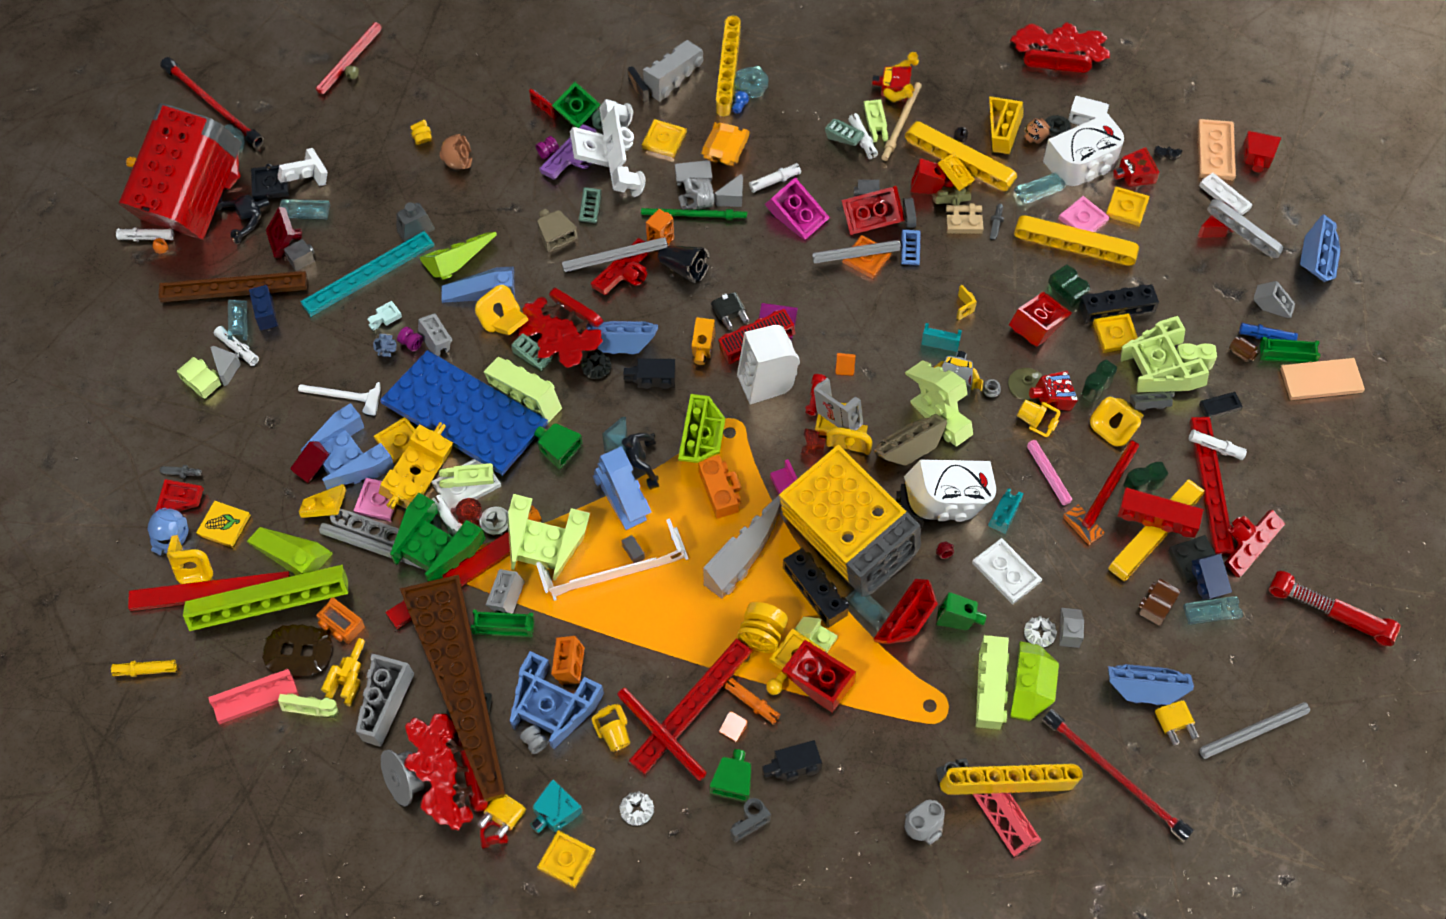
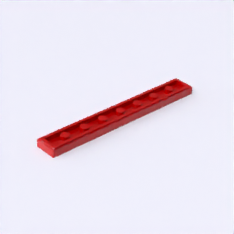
M1191 417V430L1194 429L1214 437L1210 417ZM1194 443L1201 486L1205 490L1203 497L1212 548L1215 554L1230 556L1235 549L1232 535L1228 531L1230 522L1217 451Z
M509 531L476 552L469 559L467 558L459 563L460 565L455 569L452 568L442 575V578L459 575L462 587L510 555ZM404 600L385 612L397 630L412 620Z
M285 571L130 590L128 609L130 611L184 605L185 601L290 577V573Z
M736 638L661 723L675 740L752 654V650ZM652 733L629 759V763L646 775L668 748Z

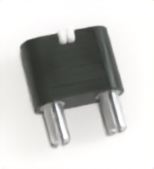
M736 292L724 294L722 297L711 302L720 322L725 324L727 330L733 328L730 319L738 316L741 317L744 323L749 322V318L745 313L746 308Z

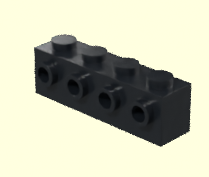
M1153 284L1132 288L1125 287L1114 291L1107 290L1096 294L1089 293L1082 296L1079 307L1085 324L1093 323V320L1128 313L1130 316L1154 313L1158 307L1159 300Z
M802 547L783 559V569L829 628L848 616L849 603L837 593L838 590L835 584L827 580L824 570L821 567H817L811 553L806 552Z

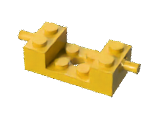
M439 422L434 431L420 424L418 425L403 455L393 470H389L380 484L379 494L389 499V502L386 504L388 508L394 509L396 504L407 508L418 493L425 494L432 483L431 481L437 475L452 449L453 442L441 435L446 428L445 424L442 425ZM417 467L421 473L414 475L410 472V469Z

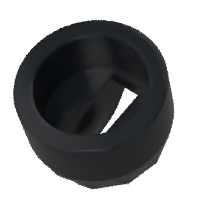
M958 127L954 132V139L958 142L967 140L968 130L965 127Z

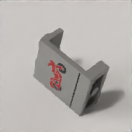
M826 378L816 385L814 394L818 414L841 428L856 431L863 425L860 399L854 397L844 406L832 398L830 379Z

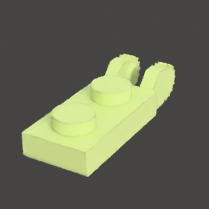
M881 99L864 101V110L873 143L878 140L876 131H882V139L887 141V123Z
M492 463L454 466V468L439 470V475L443 478L454 476V478L440 480L439 486L441 488L494 484Z
M290 693L287 695L280 694L278 699L281 710L320 717H336L339 711L336 701L330 698L318 700L315 697L304 698Z

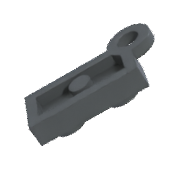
M1175 391L1130 395V402L1134 409L1143 411L1147 408L1164 409L1172 406V397L1175 396Z

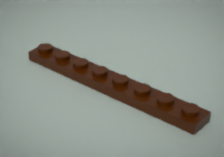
M306 271L159 283L160 302L250 295L249 289L264 285L268 286L270 293L307 290Z

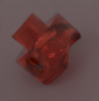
M805 428L803 435L807 443L802 447L801 454L815 456L817 450L824 451L826 438L819 437L820 431Z
M465 498L456 505V515L462 525L466 520L475 525L480 523L483 511L478 500Z

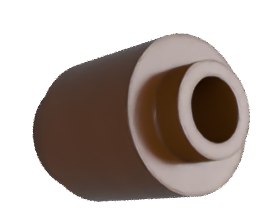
M1237 336L1229 346L1232 353L1245 362L1253 361L1259 353L1257 351L1258 347L1243 337L1239 338Z

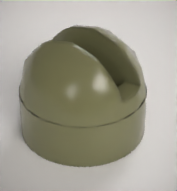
M346 66V77L350 80L356 79L359 75V68Z

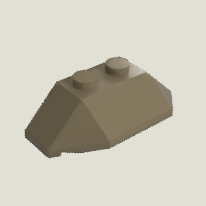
M933 414L930 418H923L912 422L881 440L874 449V453L885 460L904 466L911 464L916 459L927 455L930 451L937 448L947 425V420L937 414Z

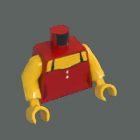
M916 52L909 53L908 60L906 59L891 67H885L883 76L873 75L872 85L882 87V97H886L892 102H907L908 98H912V92L915 89L910 84L911 64L915 66L919 63Z

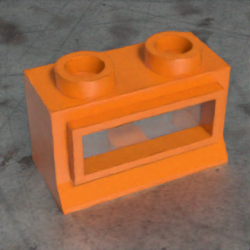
M334 597L316 615L319 620L317 623L325 631L329 629L339 642L344 641L348 645L365 628L362 619Z

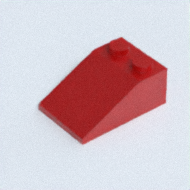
M897 186L842 200L850 235L905 221Z
M1043 291L1017 309L1009 326L1016 333L1025 337L1029 343L1038 347L1071 316L1072 312Z
M807 640L803 641L782 669V673L810 698L832 713L856 680V671Z

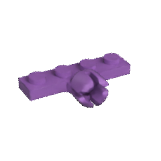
M584 124L579 128L597 133L595 129ZM570 137L540 168V172L555 179L568 165L573 164L581 169H587L588 165L592 163L574 159Z

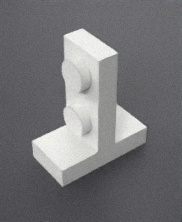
M311 148L306 149L304 161L279 165L278 180L282 183L313 176L318 185L321 186L326 185L328 172L314 149Z

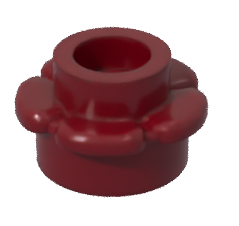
M947 541L938 544L936 554L941 559H947L955 553L954 545Z

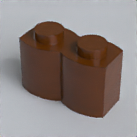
M1159 579L1157 583L1153 582L1148 590V593H1150L1149 597H1143L1138 606L1141 608L1139 615L1161 626L1182 590L1162 579Z

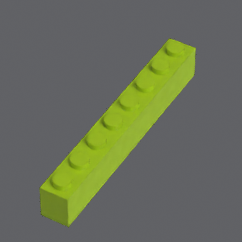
M342 564L185 601L183 617L189 631L295 607L348 594V578Z

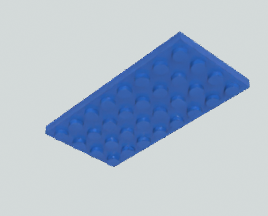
M428 350L380 399L381 404L417 425L420 424L429 430L434 431L439 422L442 425L445 424L446 428L441 435L453 442L452 446L482 464L492 463L493 470L502 476L536 438L534 435L536 429L539 426L545 428L548 425L547 419Z

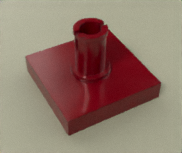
M278 207L265 230L274 258L282 257L285 252L284 249L288 247L292 239L301 240L302 238L301 229L292 228L286 208Z

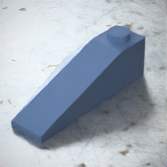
M514 266L496 267L442 285V303L478 301L497 285H506L515 297Z

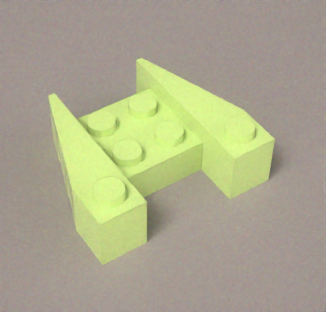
M1178 316L1158 322L1154 328L1146 330L1142 333V336L1122 346L1121 361L1134 358L1143 375L1138 377L1137 392L1190 391L1207 385L1209 371L1202 358L1183 363L1174 347L1184 342L1186 330Z
M923 360L905 372L907 376L919 384L921 394L912 399L910 403L925 418H930L931 415L937 414L947 420V425L942 434L947 442H951L957 447L973 435L972 421L959 413L957 404L959 400L968 395L964 379L953 371L948 370L944 372L942 367H931V363Z
M513 494L507 519L511 570L515 569L516 561L533 565L540 562L546 568L555 570L553 580L556 581L568 560L583 541L590 513L571 508L565 529L529 520L532 498Z

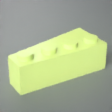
M497 357L484 371L490 385L506 396L510 394L521 405L524 403L530 410L539 413L543 418L547 419L548 423L562 409L554 390L555 387L550 381L540 379L538 375L527 372L521 366L517 367L508 359L504 360Z
M984 635L980 646L976 727L1000 730L1002 724L1006 723L1007 710H1004V703L1007 704L1008 691H1005V685L1008 684V672L1006 670L1009 663V638Z

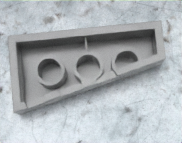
M686 40L674 48L672 54L667 53L660 62L657 60L653 62L651 68H644V83L649 89V95L659 102L668 97L675 87H678L686 77L691 75L697 66L699 67L702 64L703 49Z
M371 654V666L367 673L368 681L366 689L364 688V700L360 708L356 733L363 742L381 747L412 681L414 672L408 663Z

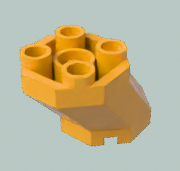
M714 122L712 131L702 149L701 154L704 155L703 158L717 163L720 160L721 163L729 166H734L735 163L738 164L739 156L749 138L750 131L746 129L739 130L737 126Z

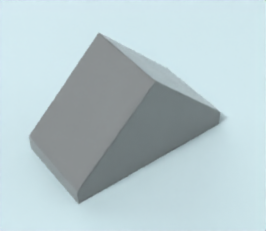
M741 174L714 193L716 206L742 207L743 176Z
M211 346L220 379L223 385L226 386L241 363L237 354Z

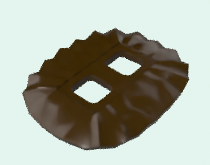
M303 624L282 625L277 629H273L271 635L266 638L262 658L265 666L275 673L289 669L292 676L315 675L328 664L332 650V641L329 634L322 628ZM284 643L294 645L292 654H281ZM304 645L314 646L311 656H301V650Z

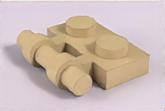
M974 203L958 206L946 205V212H953V215H947L946 217L947 233L983 234V216L975 215V212H982V205H975ZM959 212H969V215H959Z

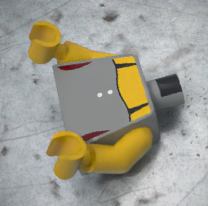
M957 351L955 357L947 356L945 361H940L934 368L939 366L943 368L944 372L948 370L953 371L964 379L968 394L966 396L969 397L970 391L974 390V388L982 391L984 381L980 379L977 370L973 368V362L966 360L967 354L963 351Z

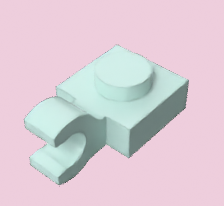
M390 301L377 308V314L370 316L368 321L370 322V328L376 330L383 322L387 326L401 318L402 315L394 303Z

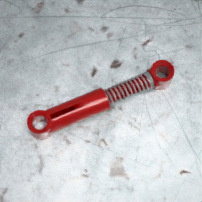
M1277 571L1269 587V592L1275 597L1284 599L1290 596L1291 598L1295 597L1294 599L1298 598V601L1301 599V602L1305 601V604L1306 602L1308 605L1312 604L1311 606L1318 607V610H1325L1328 617L1374 637L1375 641L1381 645L1393 646L1401 628L1400 624L1395 620L1389 618L1381 619L1337 598L1331 601V598L1328 599L1327 596L1324 597L1320 593H1314V590H1307V587L1304 588V586L1300 587V584L1295 582L1294 576L1285 571Z

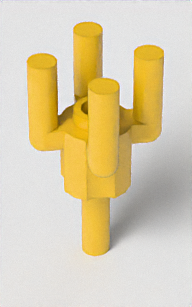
M358 638L350 657H343L339 667L337 665L331 666L321 688V691L326 693L324 698L333 699L339 684L344 686L340 694L342 698H345L343 704L346 706L352 705L361 685V681L357 676L362 664L357 659L365 644V640Z

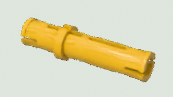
M175 659L149 662L131 661V663L112 664L111 666L113 677L125 675L136 677L141 674L176 672Z

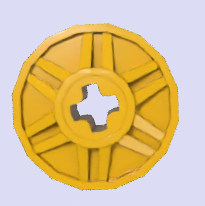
M751 602L745 612V621L740 625L737 638L753 650L773 653L778 648V643L781 640L780 634L784 632L788 617L783 611L773 605L763 602Z

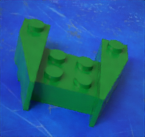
M418 493L406 508L390 555L395 565H398L404 557L426 570L425 577L427 582L441 579L442 575L452 568L458 567L459 563L464 559L472 557L486 539L483 529L468 520L463 523L454 536L430 524L438 513L435 501Z

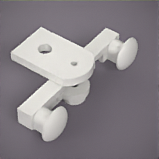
M606 99L599 108L604 135L575 127L570 130L574 159L609 167L613 190L625 192L626 189H630L631 195L638 197L645 187L643 172H629L628 167L622 166L626 161L625 151H628L633 145L634 135L631 130L626 128L632 121L633 109L629 103L621 105Z

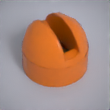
M156 238L152 246L156 253L162 254L168 250V244L163 238Z

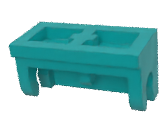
M925 323L921 345L957 352L962 330H958V334L929 328V323Z
M1010 488L1003 494L988 524L989 527L1004 534L1007 533L1024 494L1018 492L1016 495H1012Z

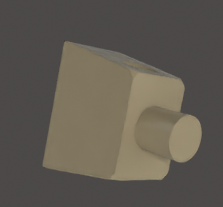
M548 209L540 211V219L537 220L538 231L547 252L578 238L576 226L561 211L557 210L551 214Z

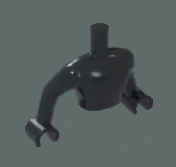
M243 195L231 201H222L220 197L216 210H222L223 207H234L241 220L250 219L247 226L242 230L234 229L231 231L230 234L234 243L239 244L242 241V237L255 228L261 218L260 208L268 206L269 201L266 198L256 202L250 195Z
M655 433L631 434L621 441V444L625 447L627 458L632 466L643 470L648 475L647 485L649 489L659 487L657 482L659 477L654 474L651 466L645 463L646 454L640 444V441H644L647 447L656 444L654 440Z

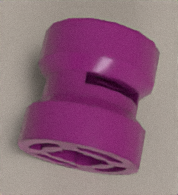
M552 136L547 137L544 142H539L535 145L542 159L550 157L551 153H555L559 149L557 141Z
M404 327L399 332L397 341L402 345H407V348L414 352L422 345L423 336L414 333L409 327Z

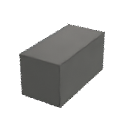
M633 535L621 540L622 547L633 563L645 559V553Z

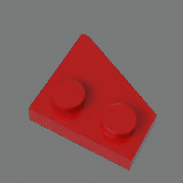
M165 479L155 512L162 508L183 511L198 507L204 488L200 485Z

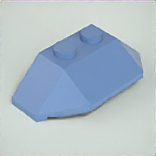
M1322 215L1305 235L1300 262L1301 266L1324 282L1336 278L1341 250L1339 237L1336 232L1337 225L1326 215Z
M637 321L603 322L598 328L587 324L586 329L601 330L603 342L597 348L603 353L636 354L653 339L658 330V325Z
M1128 664L1108 667L1110 683L1127 701L1134 703L1144 702L1155 705H1170L1191 692L1194 688L1190 674H1182L1179 671L1167 668Z

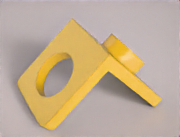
M963 285L959 287L958 296L965 305L958 309L956 318L958 321L975 312L977 303L974 295L968 292Z

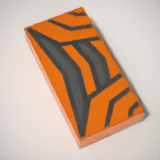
M1078 504L1065 513L1063 518L1090 545L1102 537L1104 531L1096 522L1089 529L1082 525V521L1087 513Z

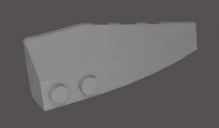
M779 495L763 509L761 517L756 515L752 519L749 528L744 526L740 530L738 538L732 537L703 568L704 586L721 599L726 594H731L735 584L746 577L749 568L768 541L782 506Z

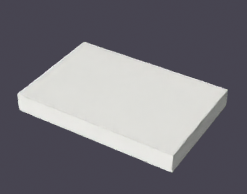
M473 459L464 465H477L482 463ZM495 474L494 484L454 486L452 488H441L439 486L440 480L454 478V476L439 477L431 481L436 492L442 496L451 512L501 487V483Z
M1002 538L972 561V564L1012 605L1042 582V578Z

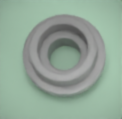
M989 379L984 382L982 391L988 397H996L1001 392V386L997 380Z

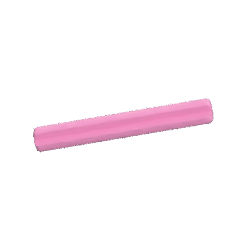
M1036 440L1030 441L1027 448L1060 502L1064 506L1070 504L1072 497Z

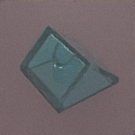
M621 417L602 433L605 453L621 446L625 452V447L621 444V441L628 437L626 417Z

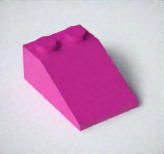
M796 177L764 204L779 221L803 240H806L830 218Z

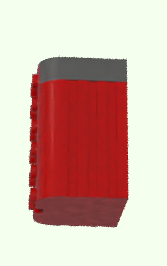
M159 103L118 204L142 221L173 229V231L203 240L242 142L222 124L213 119Z

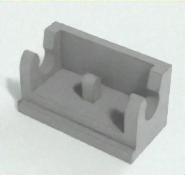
M710 160L675 164L677 185H681L680 183L684 179H689L690 177H704L712 182Z
M434 313L418 319V333L423 336V341L430 352L440 356V351L444 348L447 353L450 350L452 338L437 315Z
M499 569L486 606L490 607L495 613L500 611L503 613H513L525 581L515 571Z

